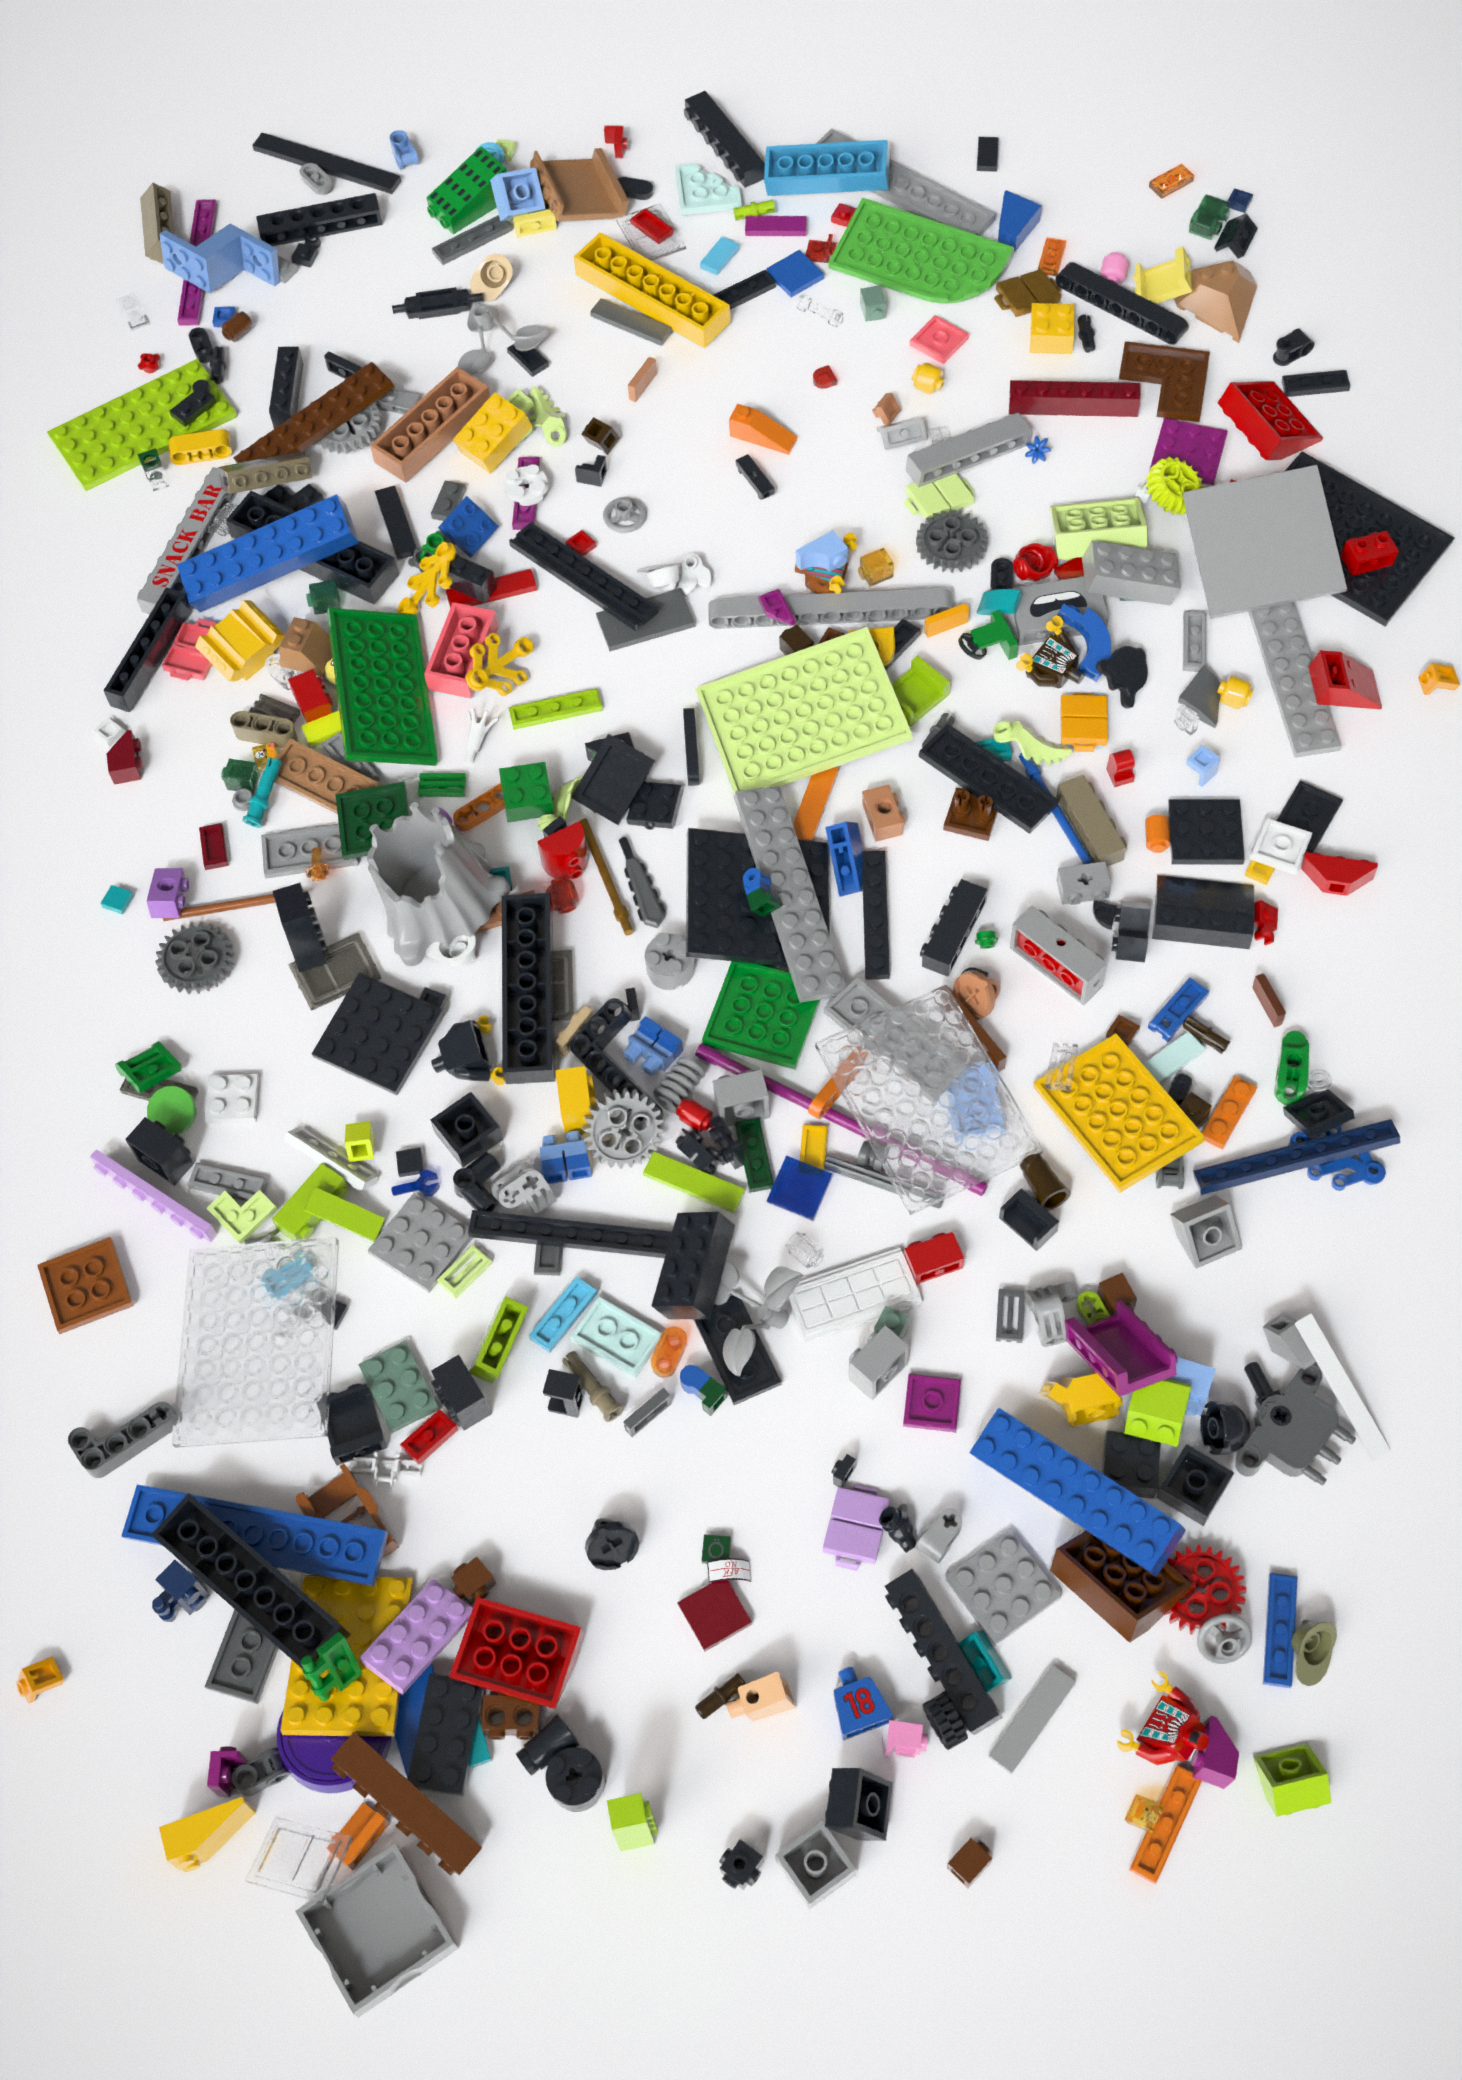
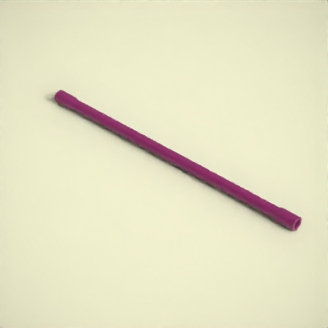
M703 1043L698 1046L695 1053L696 1057L735 1075L742 1074L747 1070H753ZM763 1075L768 1091L807 1110L809 1109L813 1098ZM830 1108L823 1116V1118L960 1184L961 1187L981 1197L988 1187L989 1183L943 1163L833 1108Z

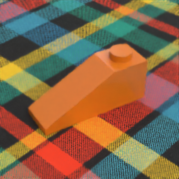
M737 404L729 418L730 437L788 455L797 441L796 435L757 409Z

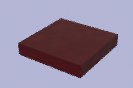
M728 1580L712 1582L677 1602L704 1652L752 1625L751 1619Z

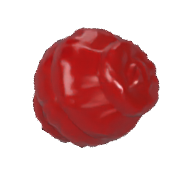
M1032 543L1020 548L1013 561L1014 572L1022 581L1037 582L1047 578L1052 570L1058 566V557L1052 547L1049 545L1043 546L1039 543Z

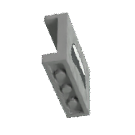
M1084 576L1012 588L1020 590L1023 594L1017 612L1013 614L1017 627L1018 646L1045 642L1051 634L1054 635L1055 632L1047 630L1046 623L1051 620L1055 625L1052 618L1057 616L1063 604L1077 607L1083 615L1087 608H1090L1098 614L1108 628L1109 615L1103 596L1086 593ZM1064 622L1060 628L1066 632L1068 637L1082 635Z

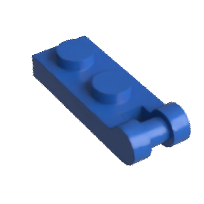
M1189 977L1152 1019L1148 1029L1152 1032H1158L1162 1035V1039L1170 1042L1186 1018L1191 1016L1209 996L1210 991ZM1167 1020L1171 1025L1167 1027L1162 1022Z

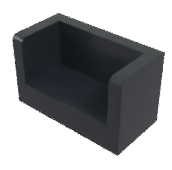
M1022 1188L1000 1208L999 1219L1035 1251H1038L1058 1231L1059 1220Z
M549 1369L543 1388V1395L550 1397L548 1411L578 1418L585 1394L580 1375Z

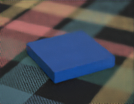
M800 250L766 268V272L790 298L824 279V273Z

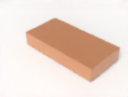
M649 356L629 382V400L637 402L657 375L655 358Z

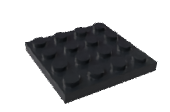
M359 972L311 1055L313 1058L394 1095H398L442 1019L444 1011L437 1006Z

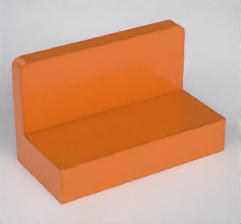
M362 1803L327 1849L353 1871L390 1823L381 1814L375 1812L367 1804Z

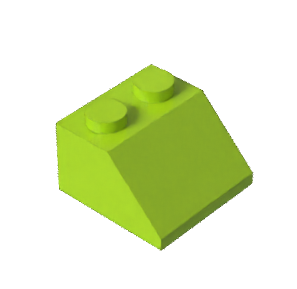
M1165 1379L1134 1391L1128 1409L1124 1434L1178 1447L1184 1431L1192 1385Z
M1308 1742L1253 1756L1266 1800L1276 1817L1291 1815L1294 1812L1310 1808L1315 1809L1332 1803L1328 1773Z

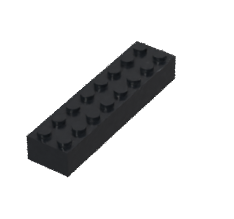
M250 491L225 521L231 538L236 539L297 511L254 491ZM361 541L299 569L375 605L399 575L395 557Z
M550 893L502 896V1073L506 1084L555 1082L553 904Z
M190 1493L184 1497L151 1534L152 1537L300 1668H303L301 1660L305 1656H310L313 1661L320 1658L316 1650L336 1633L340 1632L346 1640L351 1635L340 1623Z

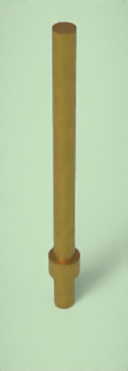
M583 818L580 820V823L583 826L585 839L614 907L613 914L616 921L620 922L624 934L629 936L634 932L628 919L630 916L629 912L621 902L587 818Z

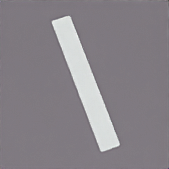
M1309 1314L1297 1321L1295 1326L1372 1459L1376 1460L1389 1452L1390 1448L1313 1315Z

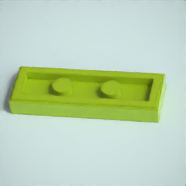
M317 1187L314 1188L304 1209V1212L372 1242L376 1240L385 1220L382 1216Z

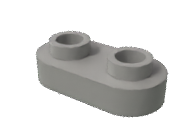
M307 163L300 168L301 180L314 193L324 195L331 191V179L318 165Z

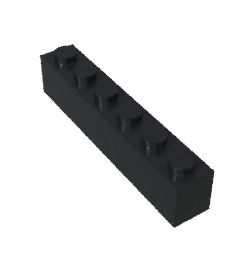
M702 91L684 99V115L686 119L692 122L698 133H701L706 144L713 148L715 155L722 159L725 167L733 173L735 180L740 182L744 188L764 180L765 162L706 91Z
M165 588L103 690L110 707L129 713L132 711L178 634L183 622H185L192 610L186 593Z

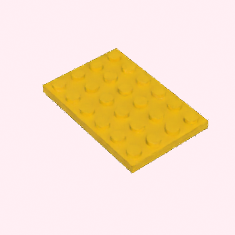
M1117 1034L1112 1035L1033 1082L1037 1093L1119 1193L1205 1142V1136Z
M304 1576L302 1591L351 1634L347 1642L363 1674L342 1692L336 1687L329 1691L331 1695L329 1700L322 1702L319 1697L314 1695L311 1689L312 1683L305 1678L302 1668L291 1660L281 1723L282 1735L351 1736L355 1732L358 1736L395 1737L400 1693L360 1663V1656L411 1602L412 1578L377 1577L375 1587L321 1576ZM327 1670L321 1674L322 1678L328 1675Z

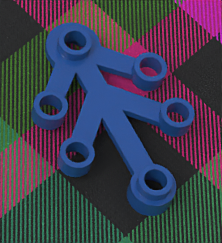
M1341 1126L1335 1127L1337 1133L1342 1131ZM1330 1130L1325 1132L1326 1136L1335 1134L1330 1132ZM1298 1132L1291 1136L1288 1146L1297 1144L1296 1139H1301L1304 1142L1310 1139L1306 1134ZM1369 1152L1358 1154L1361 1161L1350 1156L1324 1165L1319 1164L1309 1167L1307 1176L1310 1180L1318 1181L1322 1176L1346 1168L1356 1171L1347 1176L1342 1173L1333 1176L1331 1181L1332 1188L1342 1191L1347 1186L1362 1181L1369 1185L1379 1184L1383 1181L1386 1170L1380 1162L1372 1160ZM1369 1169H1374L1377 1173L1372 1174L1369 1172ZM1311 1170H1318L1320 1174L1314 1175ZM1335 1180H1342L1344 1184L1339 1185Z

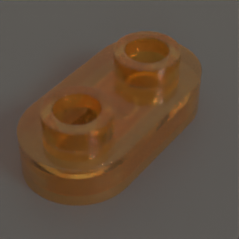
M676 1326L669 1327L664 1330L651 1357L652 1371L658 1377H670L677 1370L688 1343L687 1335L682 1328ZM674 1339L679 1341L677 1345H671L670 1342ZM666 1362L669 1364V1366L667 1368H661L660 1364Z

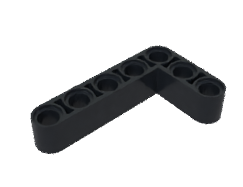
M609 999L572 1038L570 1050L612 1094L614 1089L620 1095L623 1089L627 1088L630 1095L636 1089L639 1097L645 1093L648 1100L652 1098L604 1050L628 1024L633 1014L630 1006L620 999ZM621 1007L620 1014L615 1016L616 1009ZM604 1025V1031L598 1034V1029ZM588 1043L587 1049L581 1052L582 1046ZM603 1059V1065L597 1069V1063ZM619 1075L618 1083L613 1085V1079ZM655 1102V1106H654V1107H658L659 1110L661 1111V1113H660L658 1116H661V1117L663 1118V1110H662L661 1107ZM640 1116L637 1119L643 1121L644 1117Z

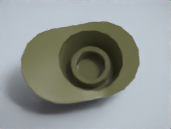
M1304 1620L1292 1636V1649L1297 1655L1296 1676L1303 1685H1316L1323 1679L1328 1670L1337 1638V1631L1332 1623L1326 1621L1316 1624L1310 1620Z

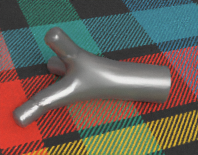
M278 1229L273 1230L267 1235L245 1240L247 1250L264 1246L276 1247L283 1251L286 1250V1246L273 1240V1237L279 1233Z

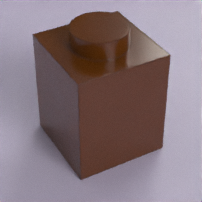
M1123 1272L1099 1282L1097 1293L1110 1316L1117 1313L1116 1302L1122 1301L1133 1310L1135 1309L1137 1297Z
M970 1838L947 1863V1869L969 1889L991 1864L993 1859L989 1855L991 1850L981 1840L975 1842Z

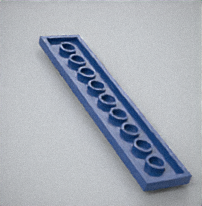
M137 1484L121 1537L163 1546L151 1534L184 1499L187 1493ZM192 1495L275 1568L375 1587L389 1534L386 1530Z

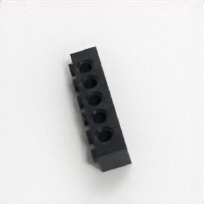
M376 193L256 216L260 238L271 246L304 241L306 234H310L311 239H314L317 236L324 237L383 225Z
M910 1569L886 1584L884 1587L888 1592L885 1595L887 1602L893 1610L897 1608L902 1616L899 1619L901 1626L907 1634L910 1632L916 1639V1642L913 1643L915 1650L921 1658L924 1656L927 1658L931 1665L927 1668L928 1672L935 1682L940 1680L945 1689L941 1693H944L960 1714L959 1718L962 1720V1725L966 1731L969 1730L975 1736L1002 1719L1003 1716L917 1572ZM917 1598L919 1602L918 1607L914 1611H907L906 1604L908 1600ZM925 1622H932L933 1629L931 1633L921 1635V1625ZM946 1646L947 1655L945 1658L937 1660L934 1656L936 1648ZM954 1670H960L962 1674L960 1682L950 1684V1673ZM970 1694L975 1695V1706L971 1709H965L963 1706L964 1698Z

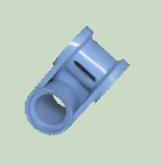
M402 130L393 131L389 138L392 154L399 170L413 163L415 165L419 164L415 148L412 146L406 132Z

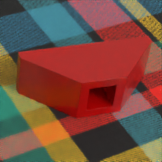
M1305 852L1301 864V870L1323 893L1348 896L1372 881L1378 868V863L1370 862L1369 860L1328 856L1317 852Z

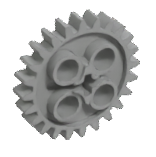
M372 403L318 440V444L322 445L324 450L328 448L330 453L336 449L337 454H340L342 450H345V453L348 454L349 449L357 452L358 446L364 449V443L371 444L370 438H377L376 432L381 431L382 417L376 404L373 405ZM349 427L353 430L355 435H353L350 432Z
M624 1088L620 1095L614 1089L612 1097L605 1092V1100L603 1102L596 1098L595 1101L598 1106L596 1108L588 1107L592 1115H584V1119L589 1124L582 1125V1129L587 1132L582 1137L584 1141H587L585 1144L587 1149L592 1150L591 1155L593 1158L599 1156V1162L603 1164L607 1161L610 1168L617 1162L620 1169L623 1168L626 1162L632 1168L634 1160L642 1164L641 1157L643 1155L651 1158L648 1151L650 1149L657 1151L654 1142H662L658 1133L664 1132L663 1127L659 1125L664 1120L661 1116H658L661 1111L658 1107H654L655 1102L652 1099L648 1100L645 1093L639 1097L636 1089L629 1095L627 1088ZM621 1110V1113L617 1117H610L613 1111ZM644 1117L641 1123L634 1124L636 1118ZM612 1133V1137L609 1140H602L605 1134ZM629 1140H636L634 1145L625 1147Z

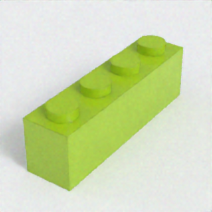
M642 1793L606 1800L611 1829L621 1852L654 1845L653 1836L658 1835L656 1819L649 1800L644 1801Z

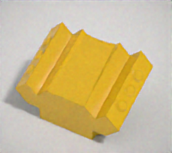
M243 600L239 609H231L230 613L215 626H211L208 635H200L195 647L229 682L239 681L241 678L247 681L275 658L274 651L280 646L285 634L252 600Z
M1095 1371L1090 1375L1076 1378L1063 1377L1059 1384L1046 1381L1039 1392L1062 1406L1071 1428L1116 1418L1120 1414L1119 1407L1123 1405L1122 1398Z

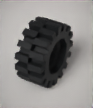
M944 1693L939 1694L922 1705L931 1727L945 1749L950 1750L968 1739L967 1731L962 1725V1720Z

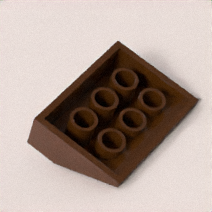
M1087 1531L1058 1547L1050 1568L1051 1573L1129 1643L1149 1631L1193 1586L1167 1562L1158 1576L1155 1577Z

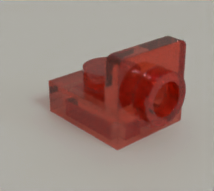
M829 234L827 242L809 240L805 256L813 262L828 263L837 247V243L833 242V234Z

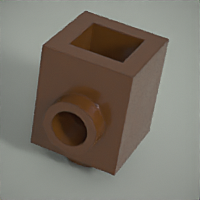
M477 1556L468 1564L463 1563L458 1566L451 1577L455 1585L452 1588L453 1592L461 1600L466 1598L471 1605L477 1597L485 1599L490 1593L489 1590L497 1584L494 1576Z

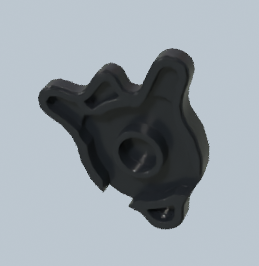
M1124 646L1118 648L1111 654L1108 660H1101L1096 664V670L1106 676L1109 689L1112 691L1119 689L1121 705L1125 709L1134 706L1135 695L1145 685L1148 677L1146 654L1140 647Z

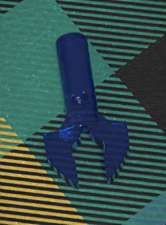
M430 1170L419 1171L420 1177L416 1181L392 1186V1195L397 1196L420 1191L424 1193L425 1198L433 1196L439 1190L440 1185L439 1183L426 1185V1182L436 1180L438 1176Z

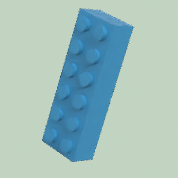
M888 140L766 146L764 184L767 195L888 190L890 170Z

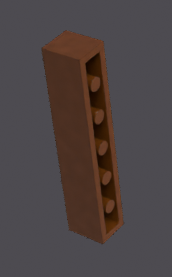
M355 1732L351 1734L330 1759L334 1763L331 1769L342 1779L346 1776L351 1778L355 1782L352 1788L364 1799L367 1795L371 1796L377 1802L373 1807L385 1818L389 1814L398 1821L395 1827L406 1837L412 1833L419 1840L416 1846L427 1856L434 1853L441 1860L438 1865L448 1875L451 1876L454 1872L457 1875H461L483 1848Z

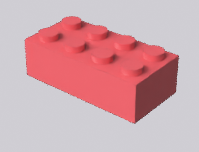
M452 603L424 673L428 690L472 698L474 690L466 682V674L473 669V657L470 655V648L476 643L484 646L485 654L482 656L483 669L488 656L485 638L491 633H497L499 628L496 611Z

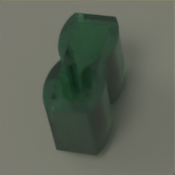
M1206 194L1190 220L1188 233L1208 240H1212L1215 235L1218 236L1222 229L1223 221H1227L1230 216L1231 209H1228L1229 201Z

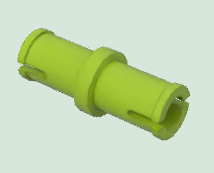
M773 199L759 203L754 201L750 202V205L734 207L735 221L745 219L746 216L775 213Z

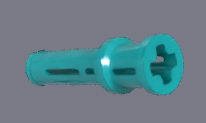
M268 758L257 791L249 800L248 812L242 818L245 824L262 828V818L265 810L269 809V796L282 765L280 760Z

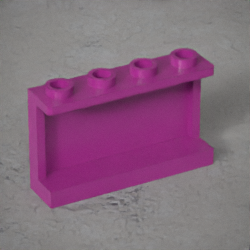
M1122 1301L1116 1302L1117 1313L1089 1325L1082 1326L1075 1317L1065 1320L1067 1343L1119 1397L1177 1375L1176 1363L1178 1358L1174 1349L1169 1348L1162 1341L1161 1337L1155 1334L1148 1327L1147 1323L1142 1321L1135 1314L1134 1310Z

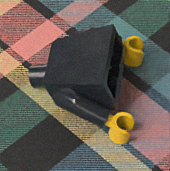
M486 1015L480 1016L478 1022L468 1020L453 1024L445 1037L439 1040L438 1046L441 1056L431 1060V1065L436 1073L446 1070V1072L460 1080L489 1081V1079H492L496 1085L505 1084L504 1077L499 1078L496 1076L498 1074L503 1075L502 1067H496L493 1072L489 1070L492 1068L483 1034H489L492 1031V1024H488L489 1018Z

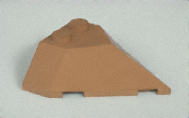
M1234 260L1193 269L1191 271L1192 292L1173 298L1176 306L1183 311L1187 309L1195 314L1196 319L1220 333H1228L1233 336L1232 340L1239 343L1257 290V284L1251 272Z

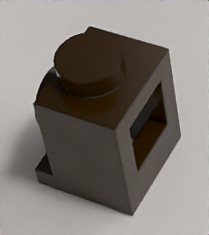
M594 417L581 433L587 443L602 450L607 455L620 439L611 426Z

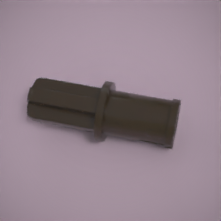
M1192 1016L1187 1017L1182 1027L1199 1038L1200 1043H1206L1221 1055L1231 1043V1041L1212 1030V1026L1209 1028Z
M736 1673L735 1676L719 1688L715 1686L711 1694L696 1704V1712L702 1719L708 1718L723 1705H726V1702L738 1695V1688L745 1685L746 1682L739 1673Z

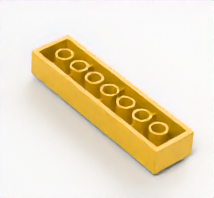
M601 232L574 256L577 276L650 318L672 327L673 331L703 348H706L730 324L729 304Z

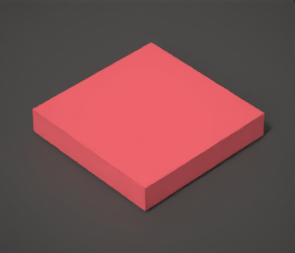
M934 315L910 340V346L945 364L969 339V333Z

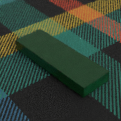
M760 1118L735 1122L737 1137L742 1144L743 1164L749 1193L773 1189L774 1182Z

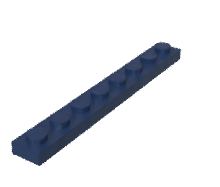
M1392 1119L1194 1170L1193 1175L1200 1194L1204 1195L1400 1144V1135Z

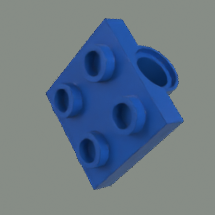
M466 496L438 528L471 558L499 525Z

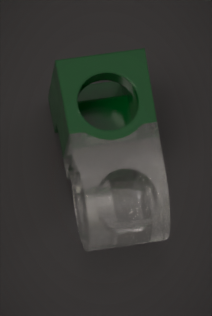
M156 448L138 454L152 491L155 492L169 487ZM148 457L156 458L155 460L144 463L145 459Z

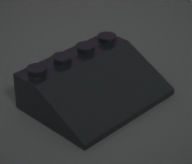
M1157 875L1152 939L1239 949L1250 948L1254 933V885Z

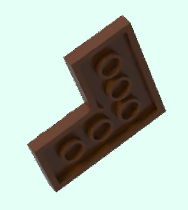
M1125 341L1119 379L1161 384L1156 417L1200 422L1210 352Z

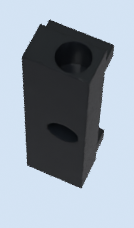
M749 454L735 460L738 472L746 478L758 494L760 500L775 494L774 486Z

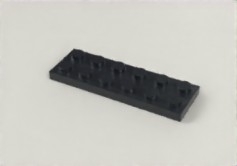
M950 724L941 729L919 751V758L975 797L979 798L985 795V801H987L988 796L991 797L994 810L1029 834L1059 804V799Z

